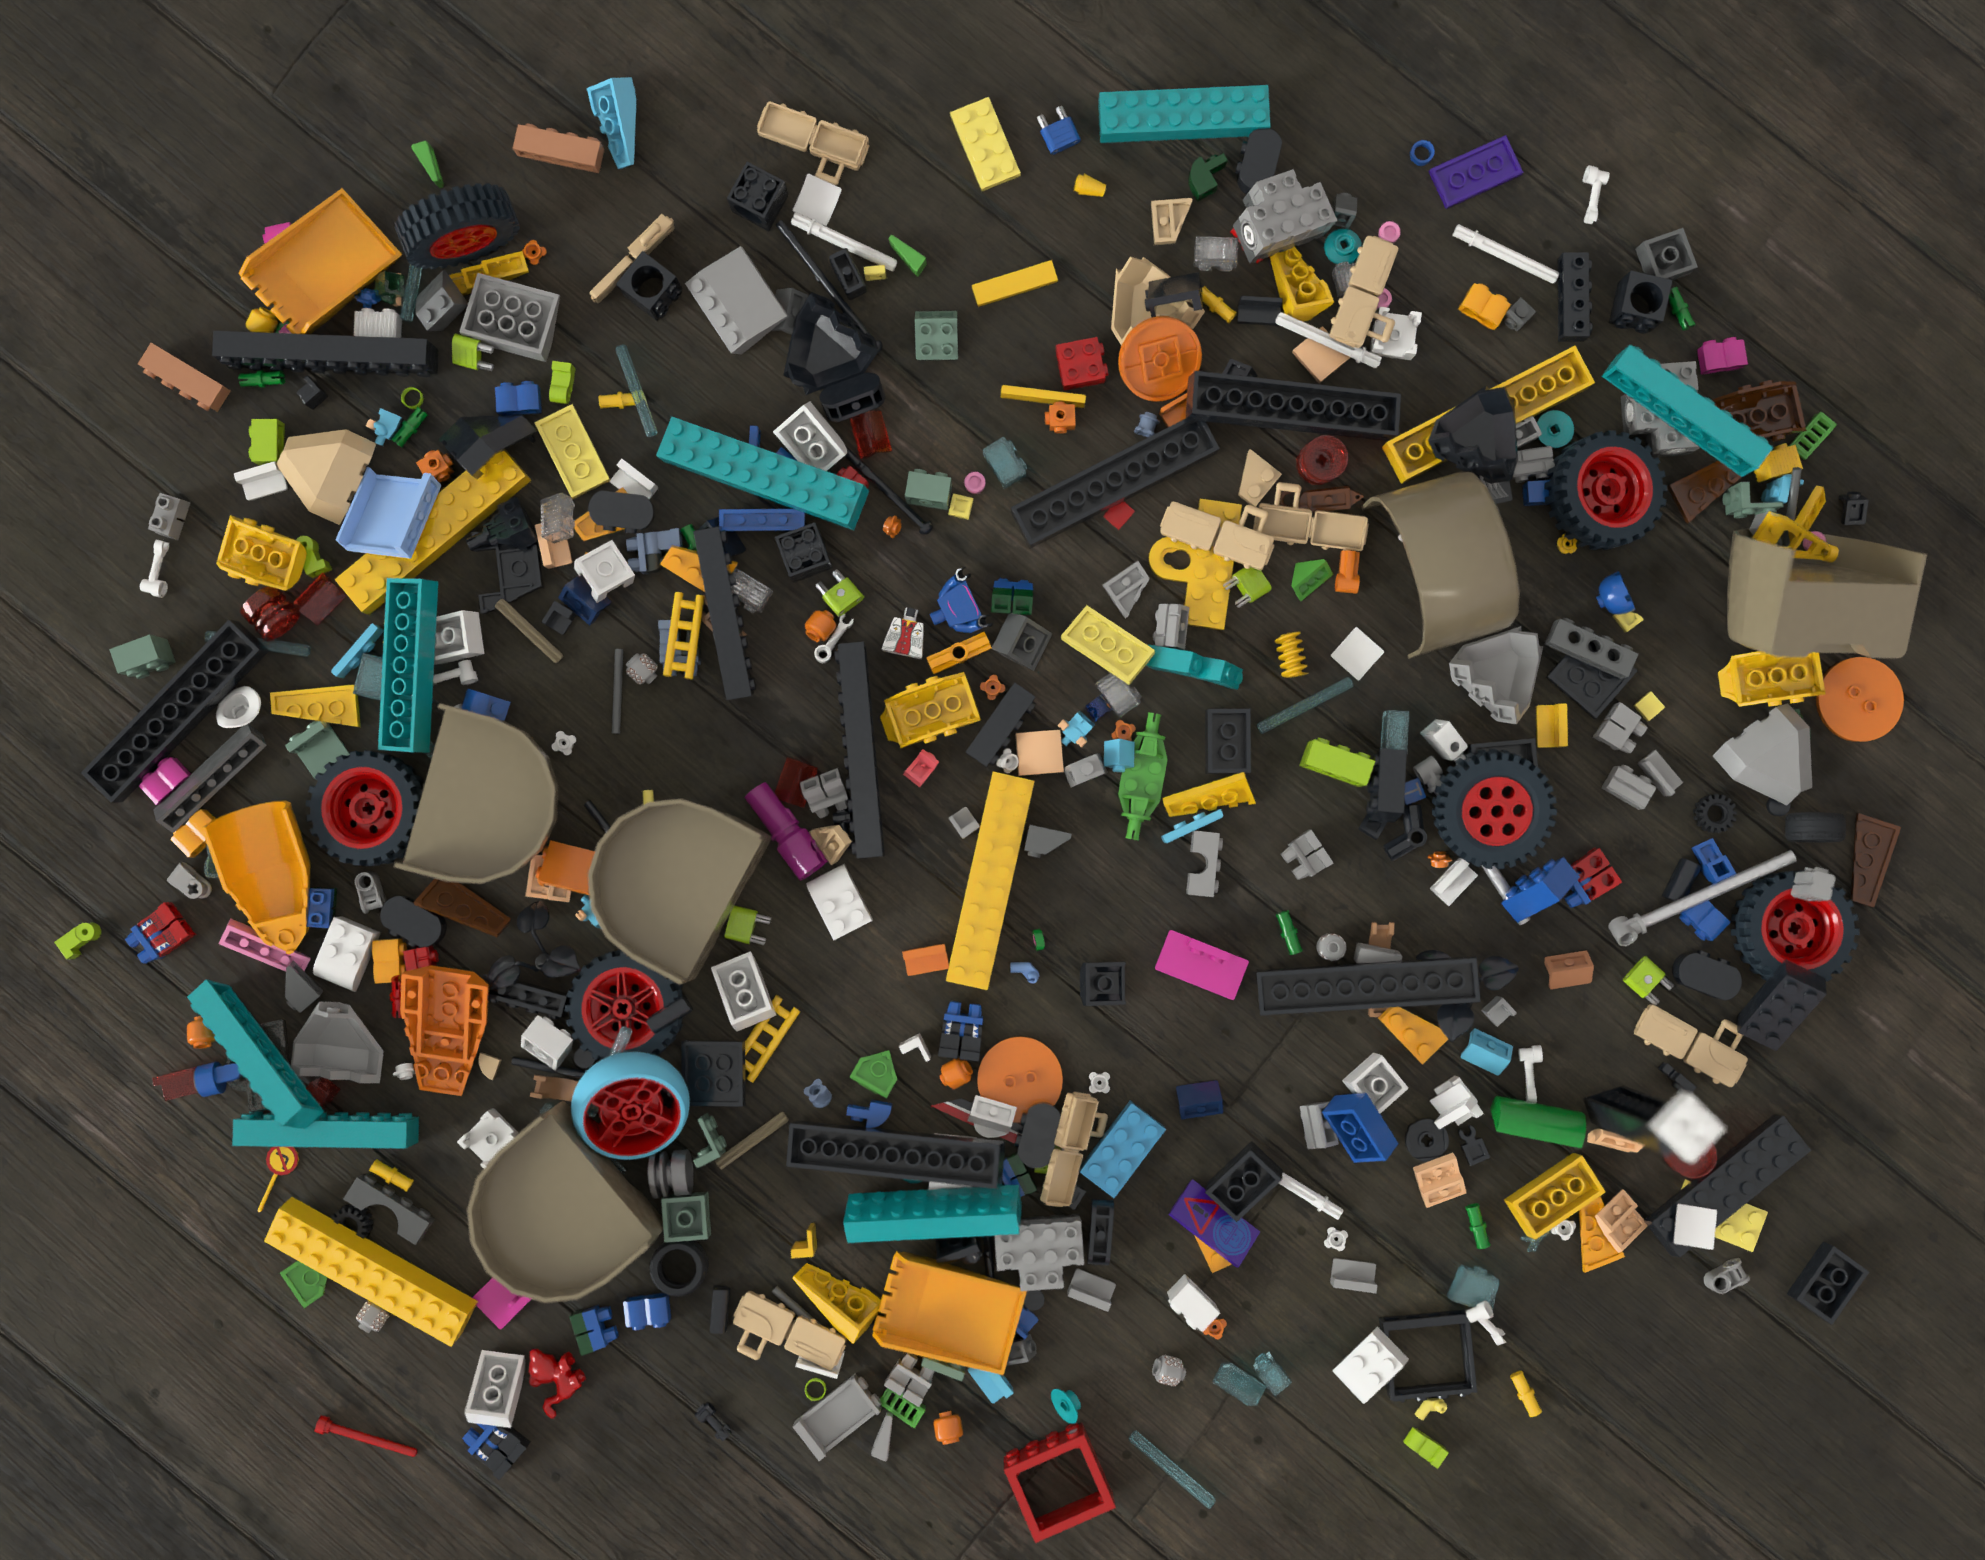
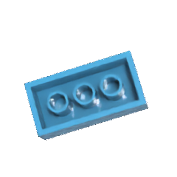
M1130 1100L1081 1164L1080 1173L1115 1198L1166 1128Z

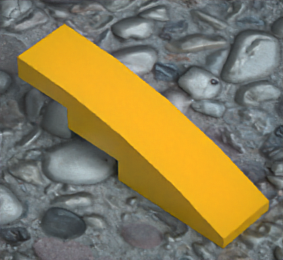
M523 251L483 260L480 265L463 268L461 272L449 276L462 295L472 293L478 273L509 281L529 271Z

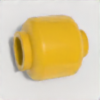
M260 307L251 311L245 325L250 332L274 333L278 320L270 310Z

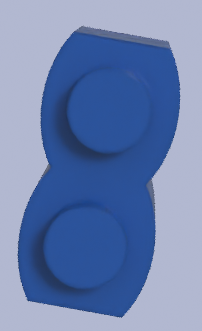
M533 381L521 382L522 385L513 386V383H501L499 387H495L497 413L500 416L542 413L540 387L534 384Z
M1709 900L1679 913V919L1687 926L1691 924L1696 930L1694 933L1703 941H1713L1730 924V921Z
M665 1293L627 1297L623 1301L626 1327H632V1330L644 1329L645 1325H653L654 1328L664 1327L671 1320L669 1295Z

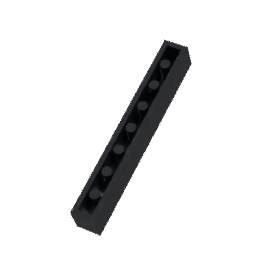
M722 526L693 531L726 700L752 696L754 694L753 690H756L755 678H751L750 675L752 661L746 655V648H748L747 637L742 635L741 628L744 627L743 616L738 613L737 607L740 606L739 595L734 593L733 586L736 585L734 572H730L729 564H732L730 551H726L725 543H728L726 530H722Z

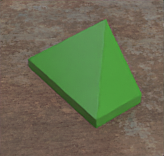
M1324 559L1296 563L1291 586L1298 599L1302 601L1329 579L1333 573Z

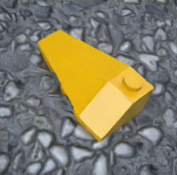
M1293 247L1292 249L1275 253L1270 256L1279 296L1283 298L1282 308L1284 313L1304 322L1309 321L1331 306L1334 300L1326 282L1323 279L1320 280L1315 275L1313 267L1311 265L1308 266L1302 260L1301 253Z
M806 1263L792 1278L833 1327L853 1344L867 1330L879 1313L878 1309L881 1300L871 1291L863 1287L859 1289L852 1286L845 1279L843 1281L836 1279L829 1272Z

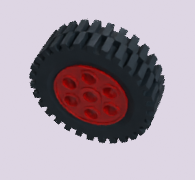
M475 183L473 187L470 184H466L463 188L456 186L452 187L451 191L442 190L439 195L431 194L429 199H421L418 201V205L412 204L409 206L410 210H404L402 212L403 215H400L397 218L398 221L395 222V229L408 263L416 268L422 267V269L429 267L430 269H436L438 266L443 269L447 268L448 265L455 267L458 263L466 264L469 263V260L474 259L475 261L480 259L479 257L482 255L488 256L490 251L496 252L500 249L499 246H505L508 244L507 241H512L514 239L513 236L517 235L520 229L507 191L503 187H498L495 184L491 186L489 183H485L483 186L481 183Z
M1489 749L1488 752L1478 750V754H1466L1467 759L1459 758L1455 761L1457 765L1454 768L1450 765L1446 769L1449 773L1446 777L1442 775L1439 779L1442 782L1441 786L1436 785L1435 792L1438 794L1432 800V803L1435 805V809H1432V815L1436 817V820L1433 821L1435 827L1439 830L1438 834L1453 852L1466 862H1471L1478 867L1483 865L1486 869H1492V866H1495L1497 869H1504L1506 864L1509 867L1516 866L1515 861L1519 860L1521 863L1528 861L1525 856L1528 854L1535 856L1537 852L1534 849L1537 846L1544 847L1546 843L1542 839L1544 836L1550 838L1552 832L1548 828L1549 826L1554 827L1556 822L1552 819V815H1557V809L1552 804L1556 803V797L1551 794L1554 790L1546 782L1548 781L1547 777L1540 772L1541 770L1528 760L1506 750ZM1510 786V794L1502 796V789ZM1488 787V795L1480 797V790ZM1521 804V812L1518 814H1514L1513 808L1516 805ZM1495 805H1499L1500 812L1497 815H1492L1491 809ZM1473 806H1478V813L1475 816H1470L1469 810ZM1511 823V830L1508 833H1503V826ZM1489 824V831L1486 834H1481V827Z

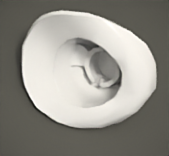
M242 686L228 693L219 702L217 707L216 719L218 725L223 728H234L247 725L254 720L261 707V699L258 693L249 686Z

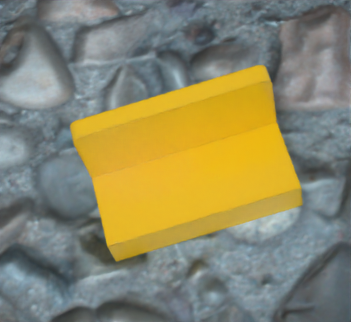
M1567 704L1536 706V744L1538 748L1568 746Z
M811 1223L807 1229L808 1240L795 1241L791 1248L792 1258L814 1256L817 1250L815 1223Z

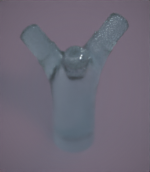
M1551 1230L1536 1240L1528 1236H1521L1520 1239L1522 1241H1530L1527 1248L1528 1252H1531V1250L1536 1252L1538 1244L1551 1233Z

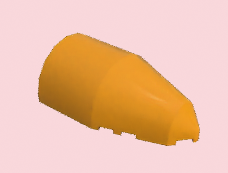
M288 801L260 803L212 820L202 827V831L222 888L227 894L231 895L237 903L236 907L244 912L249 919V924L265 944L269 946L274 945L286 951L285 954H292L309 930L307 920L311 862L291 803Z

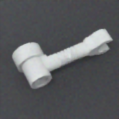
M1590 165L1586 168L1583 176L1584 183L1592 184V193L1584 223L1593 224V221H1596L1598 217L1597 206L1601 185L1607 184L1609 172L1598 170V167Z
M161 540L155 541V555L149 579H143L140 583L141 591L151 593L152 596L160 598L166 595L168 589L167 583L158 580L163 557L169 549V543Z
M845 614L840 617V623L830 640H828L826 645H820L815 649L814 655L818 662L827 663L831 659V651L847 628L853 625V619L849 624H844ZM825 653L827 654V656L825 658H821L820 654Z
M463 660L458 663L459 668L434 675L433 685L456 677H460L462 685L477 682L478 677L476 671H473L471 660Z
M1541 1045L1518 1049L1519 1061H1524L1526 1101L1537 1103L1533 1063L1543 1061Z
M1487 1301L1480 1302L1476 1307L1466 1310L1469 1321L1471 1323L1479 1321L1491 1334V1337L1498 1346L1506 1343L1502 1337L1505 1335L1504 1331L1496 1328L1489 1320V1318L1493 1317V1311Z

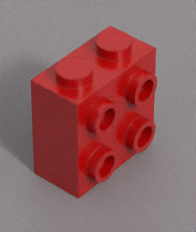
M1098 337L1056 345L1055 351L1063 391L1105 383V376H1108L1107 364L1102 362L1101 356L1104 355L1103 344L1098 342Z

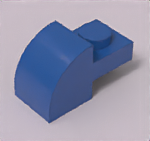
M467 688L461 709L505 721L510 702Z
M1713 838L1692 848L1702 866L1701 872L1712 884L1736 874L1727 856L1722 855Z
M871 1100L869 1108L849 1104L846 1115L851 1116V1120L855 1121L867 1119L866 1128L877 1127L887 1120L893 1103Z

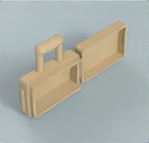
M768 102L757 125V132L761 137L806 152L810 145V154L822 158L815 177L835 186L839 184L844 167L855 171L859 170L860 165L864 163L869 149L868 137L858 133L857 130L851 131L840 127L838 123L832 124L823 120L817 126L815 117L807 115L805 111L798 112L787 108L785 104L779 105ZM826 161L839 164L835 177L822 173Z
M661 214L628 247L630 255L625 256L590 291L591 299L594 303H600L617 286L616 283L642 251L649 255L674 230V220Z
M1367 236L1362 247L1357 249L1359 253L1355 266L1350 268L1352 273L1348 283L1350 287L1346 289L1343 298L1338 300L1340 307L1336 317L1331 319L1333 325L1329 333L1330 338L1353 348H1361L1366 335L1383 343L1388 342L1395 326L1394 319L1377 314L1375 311L1379 303L1378 297L1384 290L1398 252V247L1376 236ZM1373 318L1386 323L1382 335L1369 330Z
M1279 482L1276 485L1274 504H1259L1258 508L1269 513L1262 533L1272 536L1274 540L1287 542L1288 545H1293L1294 543L1306 544L1309 537L1312 545L1322 546L1324 550L1331 547L1343 549V551H1362L1363 546L1366 544L1369 527L1367 517L1316 510L1314 517H1312L1310 509L1298 508L1302 489L1299 484ZM1281 491L1295 492L1293 507L1279 505ZM1255 516L1253 526L1255 531H1257L1261 521L1260 517Z
M1173 501L1170 507L1167 506L1160 524L1161 534L1171 538L1172 542L1180 541L1191 545V548L1194 550L1199 548L1209 551L1211 546H1213L1214 554L1224 557V560L1227 562L1232 560L1243 564L1246 569L1251 567L1260 571L1263 570L1264 566L1268 564L1274 548V538L1262 533L1269 516L1268 511L1252 505L1245 506L1239 525L1226 520L1221 528L1219 527L1221 523L1219 517ZM1248 513L1261 518L1257 531L1244 527Z
M1649 1004L1644 1009L1635 1026L1634 1034L1644 1039L1646 1045L1652 1044L1660 1048L1665 1056L1672 1055L1678 1059H1683L1686 1064L1694 1068L1696 1073L1702 1072L1713 1078L1715 1084L1722 1083L1725 1086L1733 1087L1735 1083L1737 1084L1746 1067L1748 1058L1735 1051L1743 1035L1737 1032V1025L1727 1019L1721 1021L1716 1034L1712 1038L1705 1033H1697L1698 1030L1661 1008ZM1725 1028L1737 1035L1731 1047L1718 1041Z
M1073 1092L1066 1095L1054 1141L1056 1146L1064 1148V1150L1053 1149L1040 1198L1042 1202L1046 1203L1045 1205L1057 1207L1071 1205L1083 1159V1154L1078 1152L1079 1150H1087L1090 1136L1102 1138L1104 1135L1108 1115L1096 1112L1099 1101L1091 1097L1090 1094ZM1099 1118L1096 1132L1092 1131L1094 1119Z
M748 1291L745 1296H742L733 1315L735 1316L733 1323L745 1329L737 1346V1351L754 1360L760 1359L767 1341L779 1346L786 1339L787 1341L784 1345L786 1350L827 1370H832L835 1365L837 1366L846 1347L844 1345L846 1338L837 1333L835 1328L828 1329L818 1324L816 1319H808L801 1315L795 1321L793 1320L795 1312L785 1308L783 1303L777 1304L767 1299L764 1294L758 1295ZM750 1332L762 1338L757 1351L744 1345Z

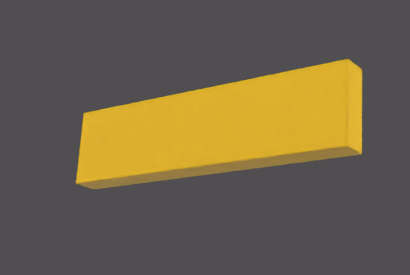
M1052 260L974 284L972 285V290L979 307L1056 283L1058 278Z
M1003 385L1001 388V398L1048 404L1066 402V405L1075 404V407L1081 408L1085 406L1086 396L1082 394Z

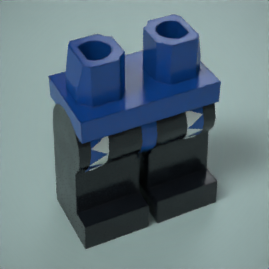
M950 1001L948 1010L945 1011L938 1056L957 1059L960 1037H963L960 1059L979 1061L983 1023L981 1005L970 1003L969 1014L960 1013L961 1002Z
M477 1424L484 1430L481 1435L471 1427L462 1439L470 1447L468 1452L494 1472L493 1475L500 1480L531 1441L512 1426L508 1428Z

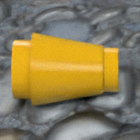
M1085 173L1083 175L1078 174L1074 186V191L1078 192L1079 195L1103 197L1106 189V184Z

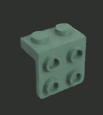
M1740 482L1728 488L1722 498L1726 515H1734V518H1745L1750 514H1755L1756 516L1757 514L1769 511L1777 513V510L1783 507V502L1750 503L1749 482Z
M323 721L310 723L306 727V731L302 734L297 733L289 739L290 742L285 745L289 753H296L313 777L317 773L324 774L326 771L324 766L328 762H337L336 757L350 755L330 724Z

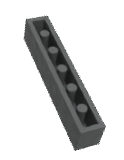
M249 723L242 726L153 809L156 822L174 833L267 746L263 734Z

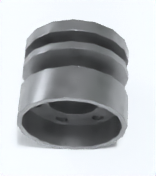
M688 1149L673 1151L671 1161L666 1151L662 1152L660 1156L659 1153L650 1155L648 1183L653 1198H660L661 1194L664 1197H669L671 1187L676 1196L692 1194L693 1164Z

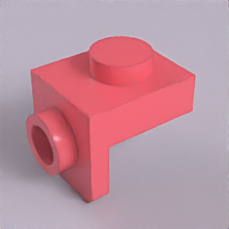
M922 749L903 775L918 787H921L935 770L939 761L932 753Z

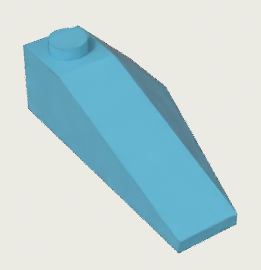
M632 77L610 78L587 88L592 112L594 116L599 117L602 124L600 130L602 134L607 135L609 140L608 148L618 169L634 165L636 95Z

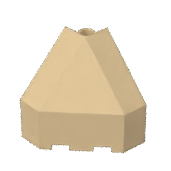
M1130 256L1122 270L1116 269L1111 330L1121 346L1126 336L1135 326L1152 318L1150 311L1147 312L1145 307V290H1148L1149 281L1170 278L1168 274L1144 257L1140 260ZM1192 299L1158 305L1156 317H1174L1186 323L1191 329H1194L1205 311L1203 308L1202 310L1194 311Z
M347 429L288 437L276 465L309 512L340 525L350 507L353 495L363 478L366 466L369 465L376 443Z

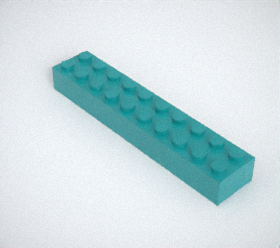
M671 417L656 454L665 463L851 530L855 529L869 494V490L864 484L675 417Z

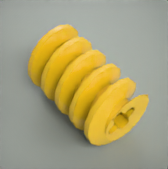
M1301 632L1283 634L1275 640L1276 644H1281L1277 648V652L1283 653L1278 659L1285 661L1280 665V668L1287 669L1281 673L1282 677L1292 678L1309 674L1302 672L1307 665L1300 663L1306 659L1305 656L1299 655L1300 652L1304 651V648L1297 647L1298 644L1303 642L1301 639H1296V636L1301 634Z

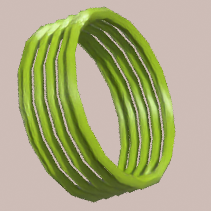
M414 387L405 389L401 395L403 404L410 409H416L417 406L420 407L424 400L421 391ZM410 390H417L420 393V401L415 406L406 405L404 400L406 393Z
M819 1378L809 1380L805 1386V1394L810 1400L818 1401L826 1393V1385ZM812 1381L820 1382L824 1386L823 1395L818 1398L811 1397L807 1392V1385Z

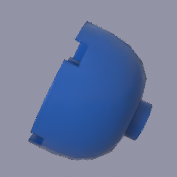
M1619 571L1610 574L1602 580L1599 586L1600 595L1596 596L1601 608L1606 607L1614 615H1623L1636 610Z

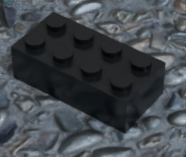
M1785 959L1774 972L1773 977L1766 981L1737 1015V1032L1777 1051L1827 995L1825 978Z

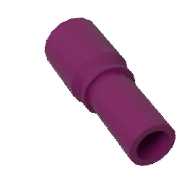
M767 782L758 785L745 796L746 801L771 833L772 841L778 843L777 851L799 881L809 877L828 862L808 830L798 826L799 821L789 808L784 807Z

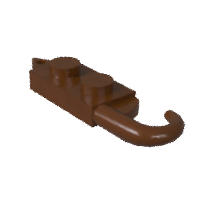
M1349 486L1306 490L1299 498L1298 508L1310 509L1312 513L1316 510L1351 509V506L1364 496L1350 489ZM1281 492L1279 505L1288 506L1284 503V497L1291 492Z

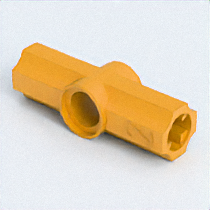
M982 632L927 657V661L933 674H937L954 665L964 663L966 660L988 651L992 647L985 632ZM956 648H962L965 651V655L958 659L954 657L953 651Z

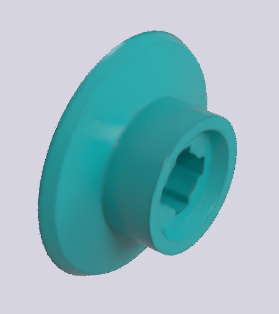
M1344 228L1331 232L1324 244L1325 254L1328 259L1341 266L1354 263L1359 256L1357 249L1362 247L1359 236L1352 230ZM1345 242L1347 245V248L1343 249L1341 246V243Z
M1548 411L1537 422L1542 433L1538 438L1546 446H1551L1552 448L1563 447L1573 437V421L1562 411ZM1553 426L1557 431V433L1553 434L1550 429Z
M1053 1389L1051 1400L1057 1413L1067 1423L1075 1424L1078 1419L1077 1411L1081 1408L1078 1397L1071 1390L1064 1392L1061 1389Z

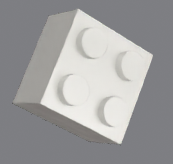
M537 1015L522 1034L521 1047L556 1071L571 1052L572 1036L566 1030H558L554 1027V1023L549 1018H541Z
M1372 1053L1342 1080L1352 1094L1367 1093L1379 1113H1382L1408 1089L1385 1058L1376 1053Z
M1682 1091L1648 1125L1682 1159L1691 1163L1726 1129L1691 1094Z
M1185 1274L1167 1292L1169 1296L1168 1302L1171 1304L1170 1307L1178 1315L1183 1313L1187 1319L1186 1322L1194 1330L1198 1328L1203 1332L1220 1314L1216 1304Z

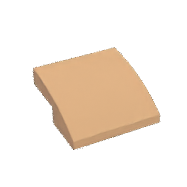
M1323 326L1320 328L1321 330L1327 332V330ZM1309 338L1292 351L1294 356L1319 384L1350 359L1349 356Z
M1060 730L1015 734L1016 751L1019 760V776L1064 772Z
M542 855L533 857L530 861L525 896L569 902L570 890L546 884L544 887L539 885L536 872L538 867L543 865L544 859H542Z
M1595 1129L1588 1134L1587 1142L1628 1153L1630 1151L1637 1153L1644 1147L1603 1129Z
M1454 1153L1413 1167L1426 1208L1466 1194L1464 1180L1460 1174L1457 1158Z
M1624 1189L1616 1194L1595 1215L1604 1235L1618 1253L1622 1252L1647 1227L1643 1221L1644 1219L1635 1210L1638 1205Z

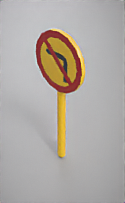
M273 1146L268 1151L266 1163L269 1170L274 1174L260 1203L258 1212L263 1210L277 1176L289 1174L297 1167L299 1157L294 1147Z

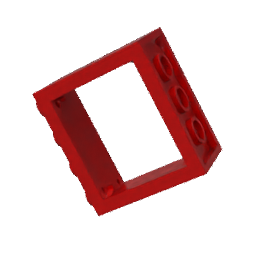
M1083 1423L1070 1424L1065 1427L1066 1430L1059 1433L1057 1431L1051 1432L1046 1435L1045 1439L1039 1442L1038 1440H1033L1027 1443L1025 1448L1021 1450L1013 1449L1007 1452L1004 1457L1005 1474L1035 1543L1116 1508L1113 1492ZM1074 1448H1080L1099 1491L1035 1519L1017 1478L1022 1471Z

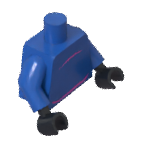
M964 566L957 569L956 574L945 583L939 592V599L937 600L940 609L929 615L934 625L947 621L950 629L953 628L957 632L972 633L985 627H992L993 623L986 624L985 620L990 615H981L966 581H963L971 577V573L966 576L963 575V569L966 568Z

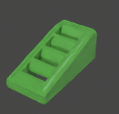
M427 141L411 145L432 181L439 188H443L444 183L432 146Z
M891 235L889 237L891 247L918 277L927 265L926 257Z
M1819 412L1807 423V431L1800 432L1789 446L1796 445L1799 456L1806 460L1837 424L1824 413ZM1813 428V429L1816 430L1820 435H1819V436L1816 435V434H1815L1812 430H1810V429ZM1807 435V436H1808L1809 438H1811L1814 442L1811 443V442H1810L1807 438H1805L1804 436ZM1800 441L1808 447L1807 451L1798 444Z
M886 1388L880 1398L881 1406L913 1428L916 1427L926 1409L924 1404L921 1403L918 1407L903 1398V1393L900 1396L889 1388ZM891 1393H894L895 1396L889 1404L887 1400L890 1397ZM901 1398L902 1402L899 1407H894L898 1399ZM908 1403L909 1407L904 1413L902 1409L904 1408L905 1404ZM913 1408H915L917 1411L912 1418L909 1415Z

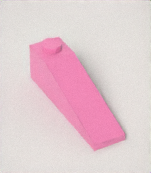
M230 919L219 941V944L283 971H286L287 966L293 960L305 971L310 961V957L296 950L292 954H285L286 951L274 945L269 946L265 944L252 927Z

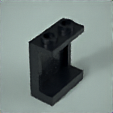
M1199 272L1149 281L1148 290H1145V307L1147 312L1150 311L1151 317H1156L1158 305L1192 299L1194 311L1202 310L1203 291Z

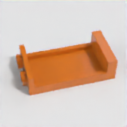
M550 840L549 846H545L543 850V865L539 866L536 872L539 885L544 887L546 884L589 895L588 872L595 851Z

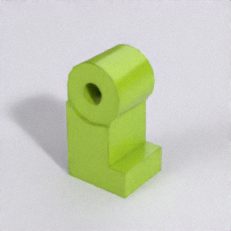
M552 361L551 369L553 372L549 390L550 402L568 404L573 389L576 368L571 363Z
M308 536L297 538V541L301 542L306 549L307 554L303 568L307 576L315 578L332 570L330 563L321 559L317 541Z
M81 923L54 943L66 959H75L81 955L79 948L89 941H95L100 937L101 928L96 923Z
M1412 1427L1403 1440L1408 1447L1437 1469L1449 1454L1443 1445L1415 1427Z

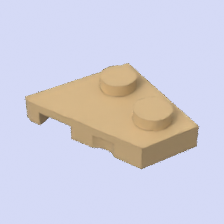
M1192 198L1151 201L1154 245L1176 243L1191 206Z
M1250 449L1247 452L1238 495L1247 503L1256 507L1282 474Z
M840 825L814 828L809 831L818 848L831 865L838 862L852 842Z

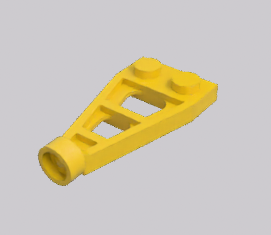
M1771 511L1767 513L1752 539L1775 545L1783 532L1788 530L1795 535L1789 546L1786 547L1795 550L1793 558L1818 559L1832 563L1836 560L1839 553L1838 547L1828 544L1789 517ZM1803 538L1812 541L1807 551L1796 550Z

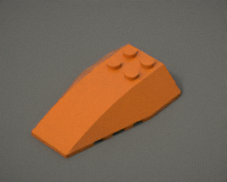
M431 965L405 971L401 974L400 1012L402 1019L405 1021L406 1027L404 1029L411 1045L409 1049L415 1062L413 1066L419 1090L457 1096L463 1095L487 1024L489 984L473 971Z

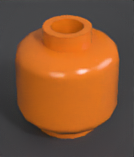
M827 610L814 611L805 623L806 635L816 642L826 641L836 629V623L833 620L834 615Z
M201 1016L194 1017V1021L189 1022L186 1027L187 1041L196 1049L211 1047L212 1043L216 1041L214 1039L215 1034L203 1024L202 1020L204 1019Z
M959 1057L957 1059L954 1058L942 1065L940 1080L943 1085L957 1089L970 1082L971 1075L973 1074L972 1067L967 1060L960 1059Z
M952 1411L939 1413L940 1418L935 1419L933 1422L936 1440L942 1442L943 1445L959 1442V1438L963 1436L960 1416L952 1415Z

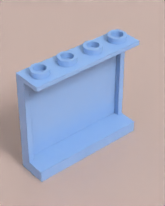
M367 467L338 532L336 541L347 551L411 559L441 484L429 473H424L421 479L377 475L370 467Z

